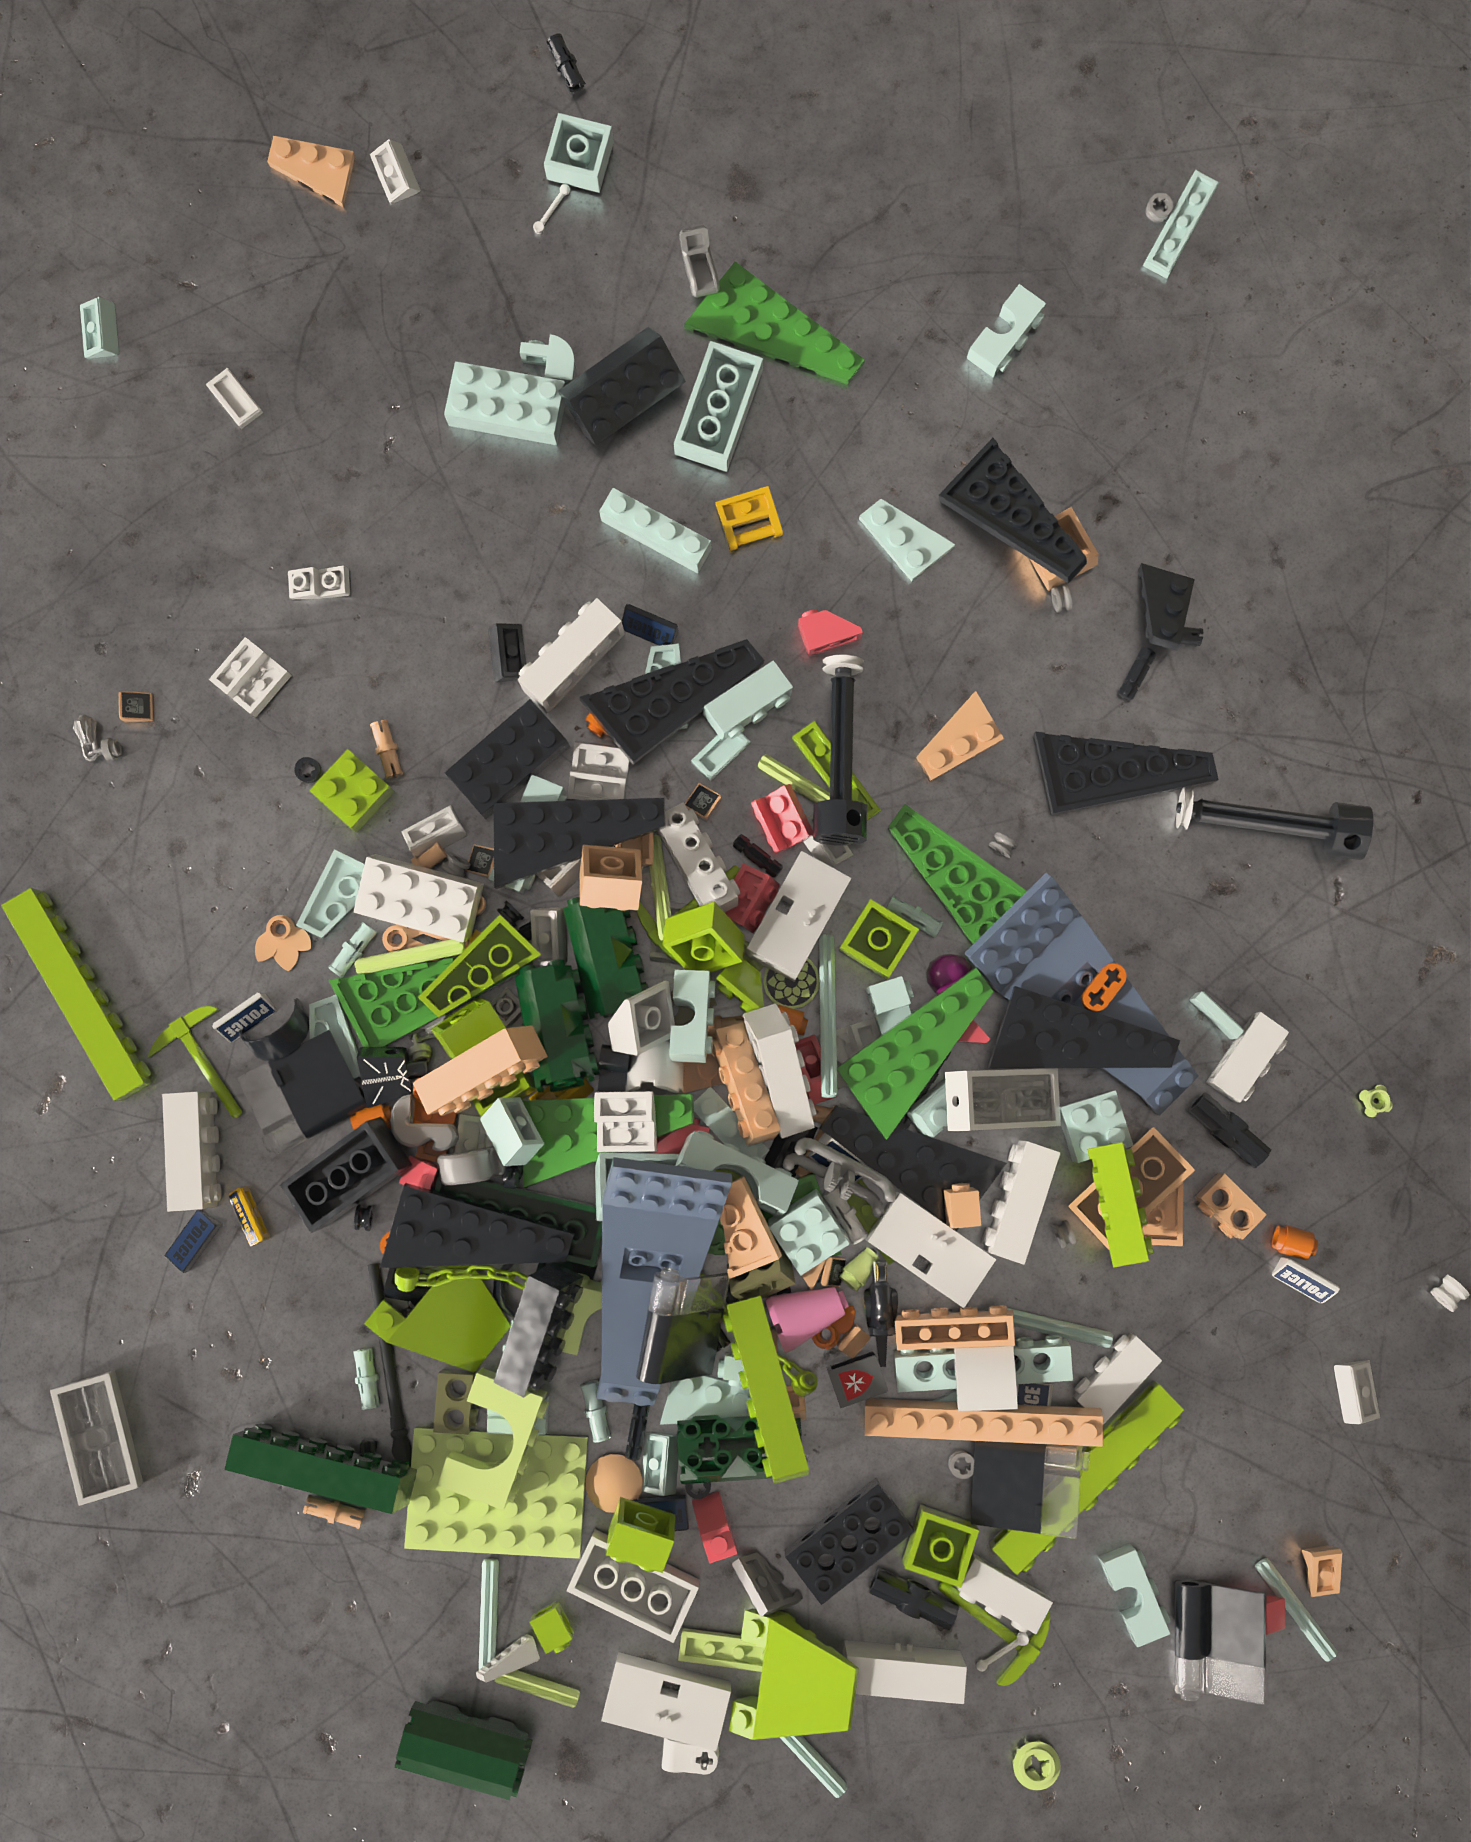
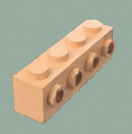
M741 1022L716 1029L712 1036V1054L717 1058L720 1078L723 1084H726L729 1093V1104L736 1113L738 1130L741 1137L745 1139L747 1147L774 1139L781 1129L744 1023Z
M991 1306L989 1311H978L977 1307L960 1308V1312H948L947 1308L931 1309V1313L919 1314L917 1309L903 1310L902 1315H897L895 1319L897 1350L1015 1346L1013 1310H1007V1306Z

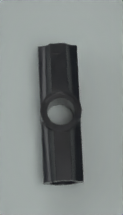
M1204 1092L1191 1105L1188 1111L1212 1131L1211 1135L1226 1148L1233 1149L1253 1168H1257L1268 1158L1272 1149L1249 1130V1126L1235 1113L1228 1112L1211 1095Z
M880 1568L875 1572L868 1590L870 1594L895 1605L902 1613L915 1619H920L921 1617L949 1631L956 1621L960 1608L959 1605L932 1593L931 1589L911 1579L906 1581Z

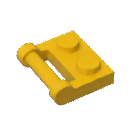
M769 486L715 502L730 551L738 549L740 545L773 535L776 538L783 535ZM769 517L770 525L734 535L732 528Z

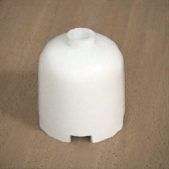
M665 1041L638 1056L631 1054L625 1092H653V1095L683 1094V1062L671 1061L669 1054L670 1042Z

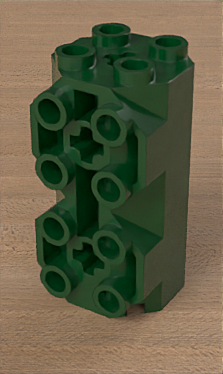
M580 897L567 900L568 906L563 908L590 1020H597L598 1013L604 1016V1018L612 1017L624 1000L649 988L648 983L642 982L640 973L645 972L640 954H634L633 946L638 945L633 926L628 927L626 919L631 918L630 910L623 911L606 907L591 908L581 906Z
M561 959L550 961L547 963L548 966L536 968L535 965L524 966L519 969L520 975L515 977L524 1026L533 1025L548 1056L538 1062L540 1067L533 1070L535 1086L538 1092H544L543 1087L548 1086L550 1087V1092L581 1087L584 1085L583 1079L588 1078L589 1082L595 1081L594 1075L600 1074L595 1053H590L589 1051L590 1047H594L589 1024L584 1025L583 1020H588L589 1018L584 997H579L578 993L583 992L578 969H572L571 965H565L564 960Z
M719 1415L694 1416L691 1420L677 1421L679 1467L681 1466V1484L772 1478V1476L766 1478L762 1459L767 1458L764 1447L758 1448L754 1430L759 1429L756 1417L721 1418ZM795 1418L801 1439V1418Z
M433 1701L428 1704L414 1702L409 1713L411 1720L405 1724L394 1768L506 1800H510L511 1796L517 1798L525 1771L524 1768L533 1739L527 1738L528 1733L519 1731L512 1722L495 1717L481 1720L463 1715L458 1707L442 1702Z

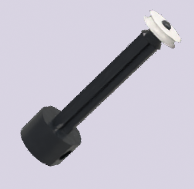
M833 655L823 659V663L826 666L822 668L825 673L834 675L831 678L830 800L814 804L813 840L829 845H856L867 841V805L863 802L852 801L854 682L856 681L852 675H857L864 671V668L860 666L864 663V660L852 655Z
M1183 787L1176 806L1177 829L1182 825L1186 830L1190 819L1193 818L1197 823L1204 822L1324 839V852L1327 856L1356 860L1365 858L1373 832V811L1371 807L1340 802L1333 803L1328 817L1209 801L1203 800V798L1193 801V788L1187 792Z

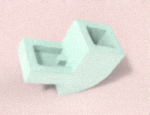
M550 334L549 345H545V343L538 340H531L529 343L521 342L520 356L522 362L545 365V378L565 381V385L576 378L577 370L572 349L562 338Z

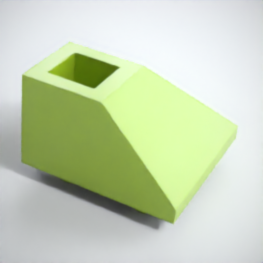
M744 958L743 962L726 967L716 978L717 983L720 984L717 990L729 1000L733 997L741 1002L739 1008L745 1013L764 1007L761 973Z

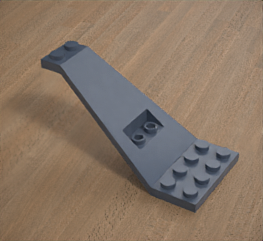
M1047 873L965 952L966 956L993 989L1008 1000H1010L1013 987L1017 986L1084 1008L1081 996L1094 977L1105 965L1116 963L1054 878ZM1117 970L1112 972L1106 971V974L1109 976L1104 983L1106 987L1113 981H1119L1116 977ZM1127 977L1124 985L1108 1006L1096 1012L1169 1036ZM1101 988L1096 994L1089 993L1091 1006L1095 1004L1101 1005L1102 1002L1099 1000V997L1104 992ZM1177 1049L1172 1068H1103L1138 1093L1149 1108L1158 1116L1199 1077L1179 1049Z
M613 1157L603 1193L601 1377L597 1387L596 1399H603L608 1402L635 1403L639 1406H654L661 1384L645 1383L636 1377L648 1308L650 1306H662V1308L665 1306L678 1312L688 1310L732 1185V1174Z

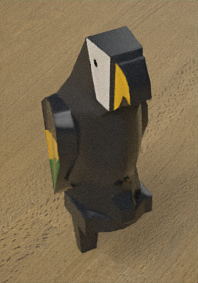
M873 1261V1282L869 1289H865L864 1305L870 1337L875 1336L880 1367H886L888 1336L896 1335L895 1319L898 1310V1293L887 1282V1261Z

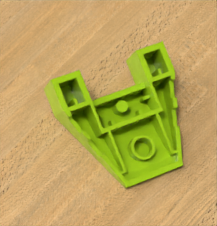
M471 1265L437 1266V1267L442 1270V1269H446V1268H449V1269L465 1268V1267H470ZM467 1272L455 1273V1275L467 1274ZM447 1273L442 1274L436 1282L447 1279ZM474 1278L453 1280L437 1287H431L407 1318L383 1300L364 1323V1325L387 1343L473 1373L511 1327L482 1279Z
M756 1608L745 1610L741 1641L765 1648L759 1696L751 1695L732 1701L728 1731L752 1740L849 1731L852 1725L859 1668L834 1648L820 1642L816 1638L817 1635L812 1631L805 1630L795 1622L796 1619L790 1614L777 1611L760 1617Z

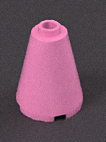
M835 1287L773 1295L765 1298L772 1322L775 1325L778 1338L785 1353L794 1350L846 1315L844 1309L849 1307L843 1290L837 1292Z

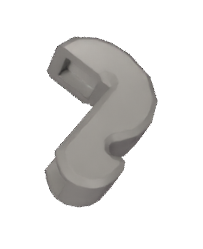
M701 225L682 229L679 233L680 243L692 295L697 298L718 293L720 285L710 251L707 227Z
M413 1094L402 1096L394 1104L390 1119L392 1133L401 1144L417 1147L424 1146L433 1140L434 1145L432 1148L436 1151L453 1148L458 1142L459 1133L453 1124L414 1123L415 1097Z
M494 1146L467 1153L444 1154L437 1158L439 1178L443 1185L474 1183L488 1180L491 1177L504 1176L508 1167L503 1166Z

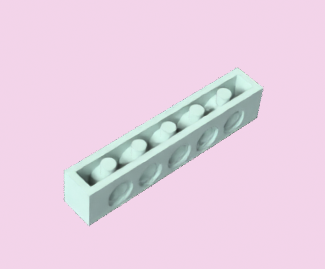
M1059 1335L1046 1336L1045 1340L1033 1341V1338L1030 1337L1016 1339L1015 1346H1013L1014 1355L1019 1357L1018 1362L1015 1364L1016 1384L1073 1381L1071 1346L1067 1339H1063ZM954 1348L894 1350L897 1392L957 1389L955 1370L946 1368V1363L954 1359ZM1039 1353L1048 1355L1047 1360L1042 1364L1033 1362L1034 1357ZM922 1361H928L932 1364V1367L927 1372H920L916 1369L917 1365Z

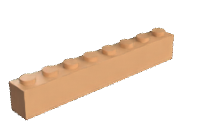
M870 1398L866 1400L864 1436L1103 1447V1414L1101 1408L1018 1405V1409L958 1411L957 1402Z

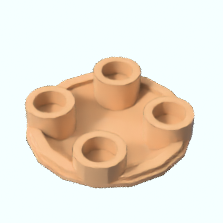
M608 1454L591 1464L586 1475L585 1488L589 1499L597 1508L605 1512L614 1513L620 1497L629 1500L639 1499L642 1492L643 1478L634 1460L627 1459L621 1454Z

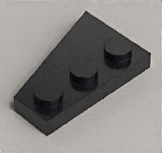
M1141 563L1138 572L1139 578H1142L1143 588L1141 591L1147 609L1145 616L1149 641L1152 644L1177 651L1181 644L1195 579Z

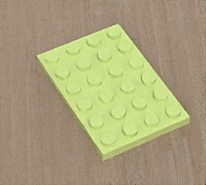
M414 1428L411 1468L417 1469L407 1510L404 1549L580 1559L588 1437L538 1435L534 1446H528L525 1457L529 1458V1462L524 1474H518L515 1485L519 1486L515 1501L514 1503L508 1502L504 1510L437 1486L446 1458L452 1451L482 1462H498L510 1455L514 1443L513 1434H487V1431L472 1430L468 1435L437 1433L433 1432L434 1428Z

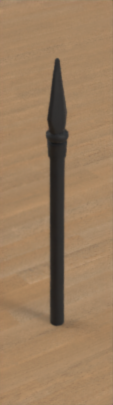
M379 1263L367 1265L374 1311L385 1300ZM379 1337L391 1416L390 1427L393 1430L390 1433L393 1438L391 1452L394 1460L406 1461L411 1468L412 1446L407 1438L408 1430L404 1428L406 1424L401 1410L392 1345Z

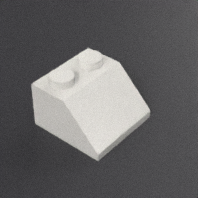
M663 981L624 1000L608 1023L612 1051L638 1056L670 1039L671 1025L675 1026L669 981Z

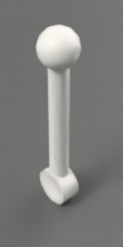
M567 184L561 185L560 193L543 218L534 223L533 229L535 233L542 234L544 232L545 223L562 198L570 193V187Z
M1023 1632L1018 1633L1015 1641L987 1659L978 1660L976 1663L977 1669L983 1672L989 1664L1018 1645H1027L1029 1642L1028 1635Z

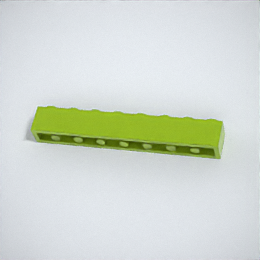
M29 888L1 906L114 1101H124L152 1084L148 1077L151 1075L150 1070L143 1061L138 1060L134 1053L137 1051L136 1046L131 1038L125 1037L120 1029L123 1025L115 1012L111 1013L106 1004L109 1002L106 994L101 988L96 987L92 980L95 976L91 968L86 963L83 964L78 956L81 953L79 947L72 939L69 940L64 931L67 929L65 923L58 915H54L50 908L53 905L50 897L44 891L41 892L40 890Z
M1153 1381L1103 1430V1447L1087 1446L1044 1488L1042 1533L1002 1529L989 1542L992 1550L1016 1575L1021 1571L1023 1573L1027 1572L1035 1564L1036 1560L1034 1558L1042 1550L1046 1552L1054 1546L1057 1541L1056 1536L1063 1530H1070L1078 1520L1076 1517L1084 1509L1086 1511L1091 1509L1098 1501L1097 1496L1104 1489H1111L1118 1482V1475L1125 1468L1129 1470L1134 1467L1140 1460L1139 1455L1146 1448L1151 1449L1161 1438L1159 1435L1167 1427L1171 1429L1180 1421V1414L1184 1409L1160 1384Z

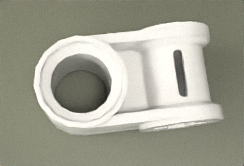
M664 1738L662 1769L673 1773L710 1774L717 1767L719 1747H717V1751ZM702 1752H708V1761L703 1760Z

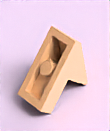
M1330 1545L1302 1549V1554L1308 1567L1307 1589L1310 1596L1340 1593L1341 1549Z

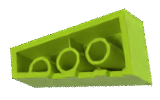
M499 915L418 998L439 1018L536 959L541 954L512 925Z
M1120 1142L1087 1149L1089 1159H1092L1093 1162L1092 1174L1096 1189L1100 1195L1098 1197L1099 1205L1106 1224L1105 1232L1113 1268L1150 1261L1149 1255L1154 1254L1151 1236L1145 1237L1142 1226L1147 1225L1148 1222L1145 1208L1138 1207L1136 1196L1142 1194L1138 1178L1132 1179L1130 1167L1135 1166L1132 1148L1126 1149L1125 1144Z

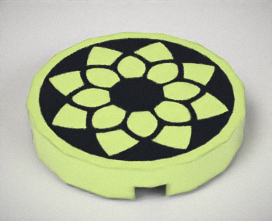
M807 958L795 982L766 968L763 985L767 996L774 1004L797 1009L804 1007L813 1000L819 989L820 978L816 966Z

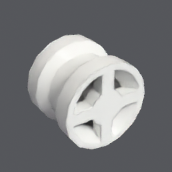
M1449 1275L1443 1278V1284L1440 1287H1434L1431 1291L1435 1299L1451 1312L1458 1308L1460 1300H1466L1470 1295L1457 1280Z

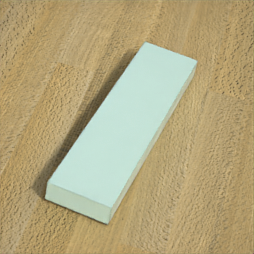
M1197 170L1194 171L1143 265L1144 267L1168 278L1220 182Z

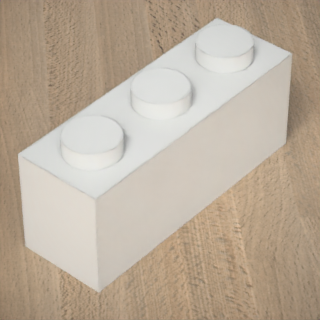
M1262 1012L1253 1013L1243 1028L1244 1032L1235 1039L1205 1082L1232 1102H1241L1242 1100L1246 1101L1255 1090L1253 1084L1258 1077L1262 1078L1271 1067L1269 1061L1274 1053L1279 1054L1287 1044L1285 1038L1289 1032Z
M1132 1333L1128 1336L1123 1335L1114 1344L1115 1351L1108 1358L1106 1356L1102 1357L1094 1366L1096 1371L1089 1379L1083 1378L1074 1389L1076 1393L1073 1397L1084 1408H1101L1103 1425L1162 1361Z
M972 1553L962 1588L957 1587L960 1591L959 1595L972 1604H975L977 1600L986 1606L985 1610L999 1619L1002 1615L1012 1620L1010 1624L1023 1633L1029 1630L1037 1634L1053 1603L1047 1594L975 1553Z

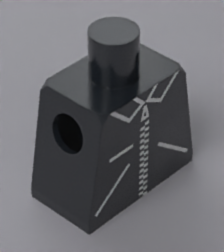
M360 1047L356 1057L367 1108L410 1095L413 1090V1079L421 1078L428 1074L425 1059L409 1062L408 1052L405 1047Z

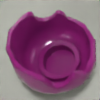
M940 955L929 964L926 972L927 983L936 994H939L970 972L972 967L960 955Z

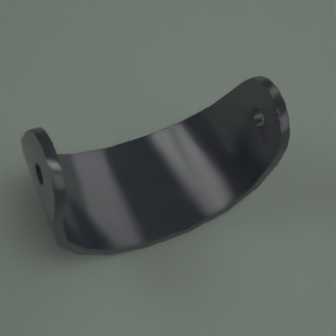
M298 998L294 999V1011L290 1018L272 1034L261 1039L250 1040L243 1029L239 1030V1036L257 1058L264 1061L278 1060L295 1051L306 1039L309 1032V1016Z
M504 1264L500 1269L508 1271L514 1264ZM497 1273V1275L506 1277L505 1274ZM494 1279L493 1296L497 1305L506 1315L515 1318L516 1314L507 1306L503 1295L504 1281Z

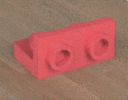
M791 784L784 785L764 798L751 802L755 810V816L760 821L766 833L767 841L774 852L790 849L813 836L811 825Z
M743 863L734 879L741 893L738 895V906L728 910L725 914L734 923L754 933L765 917V912L770 903L775 899L780 884L771 876Z

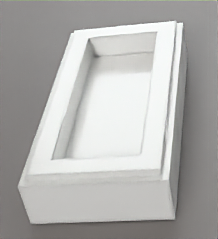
M228 368L206 384L241 429L263 413Z

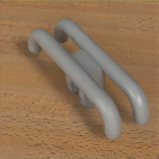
M812 1138L798 1140L795 1146L796 1153L787 1155L783 1161V1168L786 1171H791L794 1165H798L824 1178V1189L832 1192L836 1186H839L840 1198L848 1200L852 1193L866 1200L871 1205L872 1213L875 1217L883 1215V1203L874 1192L855 1182V1173L878 1185L884 1191L885 1199L888 1202H893L896 1198L895 1188L885 1176ZM806 1149L831 1160V1164L825 1167L804 1156Z

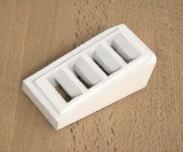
M526 1634L479 1669L476 1672L477 1678L484 1682H489L537 1662L540 1658L533 1636Z

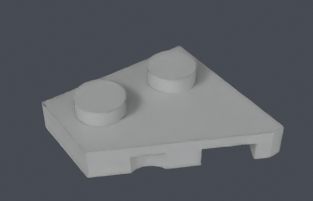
M758 1552L738 1558L732 1564L760 1617L796 1605L803 1599L798 1591L792 1594L781 1583L784 1577L771 1568Z

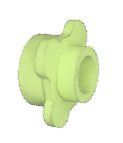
M1376 1085L1375 1089L1370 1091L1362 1090L1359 1094V1099L1364 1102L1366 1107L1365 1114L1369 1117H1375L1379 1112H1389L1393 1107L1387 1089L1383 1085ZM1375 1098L1378 1099L1377 1104H1375L1373 1101Z

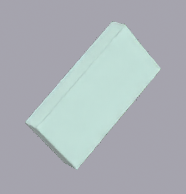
M743 733L734 739L728 737L723 741L717 735L691 762L712 781L751 741Z
M1204 991L1195 993L1189 999L1229 1039H1237L1244 1032L1243 1028Z

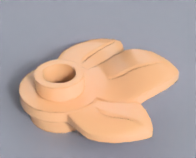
M285 915L274 916L267 923L266 932L259 936L256 941V959L258 962H263L274 957L275 961L283 969L291 971L298 962L299 951L311 949V939L304 929L295 927L294 922ZM284 924L286 931L280 935L277 932V928L279 925Z

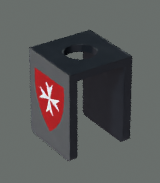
M873 1351L826 1367L840 1409L888 1392L880 1364Z

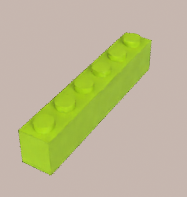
M758 1296L728 1304V1314L723 1315L727 1333L733 1331L735 1342L731 1343L735 1361L741 1360L743 1371L738 1372L742 1389L748 1388L751 1400L746 1401L750 1418L756 1417L759 1429L754 1430L758 1448L764 1447L767 1458L762 1459L766 1478L772 1476L774 1484L809 1475V1467L762 1298Z

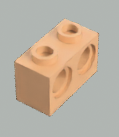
M1217 1173L1195 1196L1200 1202L1198 1208L1209 1218L1214 1216L1221 1223L1218 1226L1220 1230L1231 1239L1234 1236L1243 1240L1267 1215L1225 1173ZM1216 1190H1221L1224 1200L1220 1205L1216 1206L1212 1201V1195ZM1241 1210L1244 1214V1222L1236 1226L1233 1222V1216L1235 1212Z

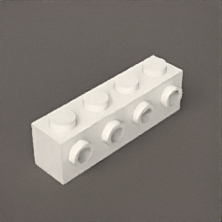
M684 802L665 811L666 828L658 830L657 833L699 906L715 901L724 912L738 906L740 890L733 879L728 880L724 873L727 869L722 858L719 855L714 856L710 849L713 847V844L708 834L700 832L697 826L699 820L693 809L688 810Z

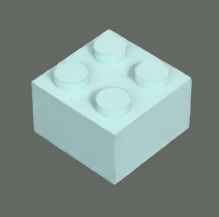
M558 113L544 161L547 180L600 193L614 143L612 126Z
M1116 1090L1103 1092L1060 1106L1061 1127L1072 1162L1080 1163L1090 1160L1087 1151L1089 1148L1123 1142L1126 1148L1133 1146Z
M817 1189L790 1205L787 1212L779 1217L773 1216L768 1219L769 1229L800 1276L850 1244L848 1235Z

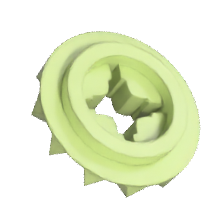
M1040 1740L1035 1742L1026 1741L1024 1746L1017 1749L1013 1760L1014 1773L1018 1781L1026 1788L1044 1790L1055 1783L1060 1773L1059 1756L1050 1744L1048 1745ZM1033 1754L1037 1757L1038 1761L1044 1760L1040 1764V1771L1042 1773L1040 1776L1034 1768H1028V1766L1032 1765L1031 1755Z

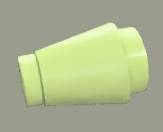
M866 1247L864 1251L841 1269L842 1273L839 1278L848 1287L857 1292L860 1287L864 1288L873 1271V1261H878L880 1259L879 1256Z

